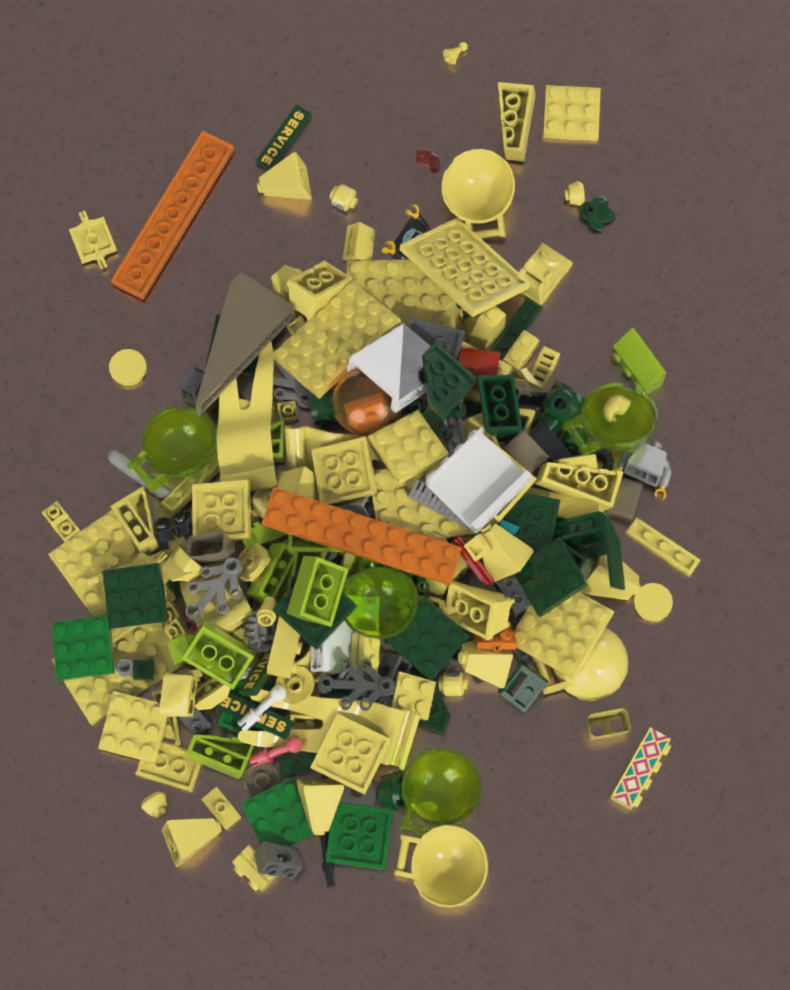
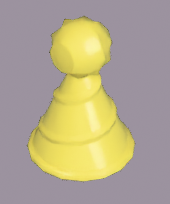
M460 42L458 47L445 49L443 51L444 60L451 65H455L460 52L468 49L467 43Z

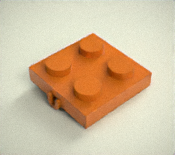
M508 622L510 623L508 628L493 635V639L486 640L473 633L476 648L493 649L494 652H499L501 649L516 650L517 641L511 622Z

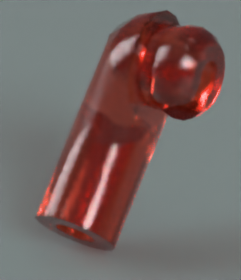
M417 150L416 159L430 161L431 168L439 167L440 157L434 152Z

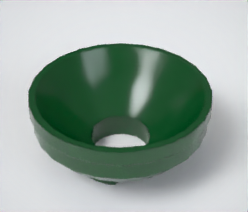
M566 387L551 389L544 399V410L555 421L563 422L575 416L579 407L576 394ZM558 398H563L566 401V406L562 410L557 409L554 405Z

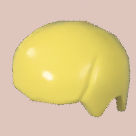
M622 395L610 397L603 407L605 420L610 423L616 421L615 415H623L629 408L631 401Z

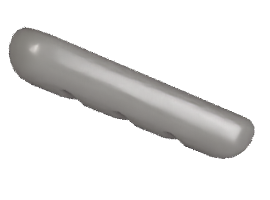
M116 449L109 450L107 454L109 462L156 497L165 499L172 492L169 487Z

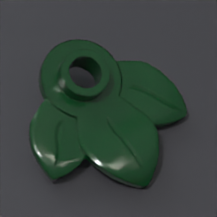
M595 197L591 202H584L580 207L582 218L586 219L589 226L597 231H602L603 223L611 222L616 218L613 210L607 207L609 199L606 197Z

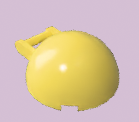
M472 149L463 152L453 159L452 164L444 172L442 179L444 202L451 213L464 220L466 226L472 231V223H486L498 219L499 228L474 232L480 238L499 235L500 237H506L503 214L511 205L515 193V180L510 166L506 160L493 151Z
M605 627L575 680L553 669L559 684L551 686L545 664L532 657L533 662H536L539 674L549 681L542 690L544 695L565 689L569 694L581 700H601L612 695L621 687L628 672L626 648L616 633Z
M444 825L432 828L422 838L400 835L402 842L397 869H394L393 875L413 879L414 885L420 892L419 895L428 902L440 907L451 908L461 906L471 901L481 891L487 879L489 863L482 843L472 833L457 826ZM410 842L417 843L412 856V873L404 871Z

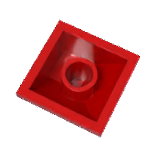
M462 348L458 361L475 377L497 375L500 352ZM477 382L473 386V388H478Z

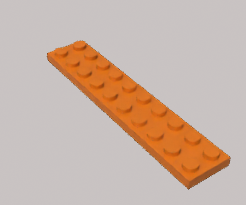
M202 130L111 279L112 285L144 300L234 152L235 147Z
M273 487L261 523L262 526L449 586L452 583L462 547Z

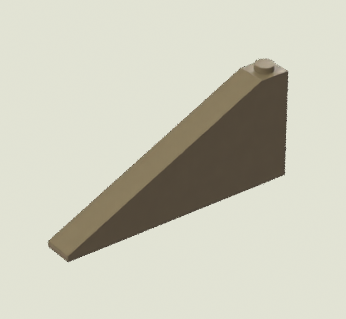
M242 272L237 277H234L229 285L195 404L198 416L217 399L295 317V306Z

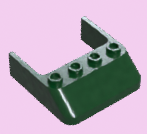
M597 511L556 522L553 540L559 536L562 537L566 545L588 559L607 555L610 587L625 590L620 539L606 513Z

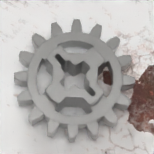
M257 609L256 612H251L252 617L247 618L249 624H245V627L248 628L245 635L249 636L247 643H252L251 649H255L256 652H270L279 619H276L270 626H263L258 623L256 614L259 611Z

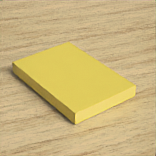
M162 741L156 764L140 760L135 774L192 793L202 764L185 758L186 748Z

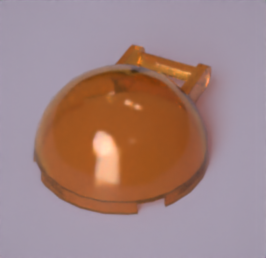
M359 368L345 374L339 380L331 398V404H333L335 410L334 416L338 422L349 432L367 438L378 430L405 417L407 406H405L396 413L390 409L393 398Z

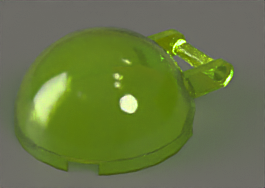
M624 383L601 385L593 389L585 397L581 415L564 421L562 427L565 431L569 432L579 447L578 451L582 456L602 448L613 451L632 450L645 443L656 428L658 411L654 401L648 394L637 387L634 390L623 387ZM622 395L629 399L631 404L623 415L616 414V421L611 423L605 420L603 407L610 397ZM584 425L589 437L593 441L585 444L575 427Z
M177 406L159 412L147 423L142 432L143 451L134 457L127 467L137 473L148 485V489L151 492L157 491L173 477H188L198 473L209 463L216 449L217 435L213 422L204 412L198 416L196 408L188 406V409H177ZM146 461L152 468L161 473L154 480L140 467Z
M359 557V573H355L348 581L346 580L342 590L358 606L347 617L345 622L352 631L368 639L384 640L395 637L406 630L415 617L418 607L417 589L411 577L408 578L403 572H399V569L374 567L364 570V563L377 562Z
M433 748L417 755L408 765L402 780V797L407 809L399 828L402 830L406 828L422 836L430 831L410 822L412 814L424 822L437 825V827L451 825L458 821L462 822L478 805L481 796V779L476 766L471 760L460 752L449 748Z

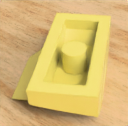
M284 265L271 276L272 292L289 302L287 281L302 273V271Z
M178 545L167 558L166 563L162 567V572L171 581L184 580L190 583L198 578L202 567Z
M211 678L196 688L194 707L198 710L212 709L228 697L230 688Z

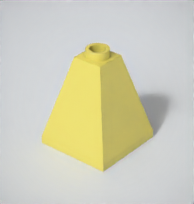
M296 152L290 154L260 176V182H257L259 193L263 192L265 196L312 199L307 167Z
M487 523L480 530V534L492 549L483 556V562L494 582L520 572L534 552L531 547L496 523L493 525Z
M331 778L297 779L296 783L309 829L314 835H324L325 831H329L344 790V785Z
M211 818L166 821L161 831L174 864L178 867L214 840L222 832L220 823Z

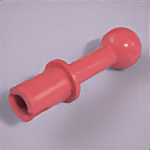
M291 737L288 739L287 744L274 749L265 747L263 751L251 754L249 761L253 764V767L265 762L271 763L274 757L288 751L292 753L299 752L302 749V741L298 737Z

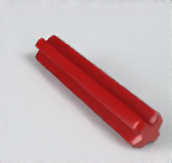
M456 537L452 543L462 547L461 556L484 587L491 585L494 582L492 576L480 560L476 562L473 560L464 547L467 543L463 537Z

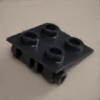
M183 510L175 513L173 517L157 519L153 529V534H158L155 536L157 543L169 542L171 537L175 540L173 528H175L178 538H181L178 527L182 537L192 534L193 524H189L191 523V511L186 512Z

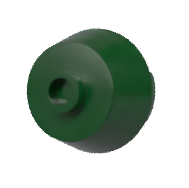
M397 771L382 776L377 787L379 803L395 811L407 809V805H405L406 800L411 799L412 785L407 783L409 775Z

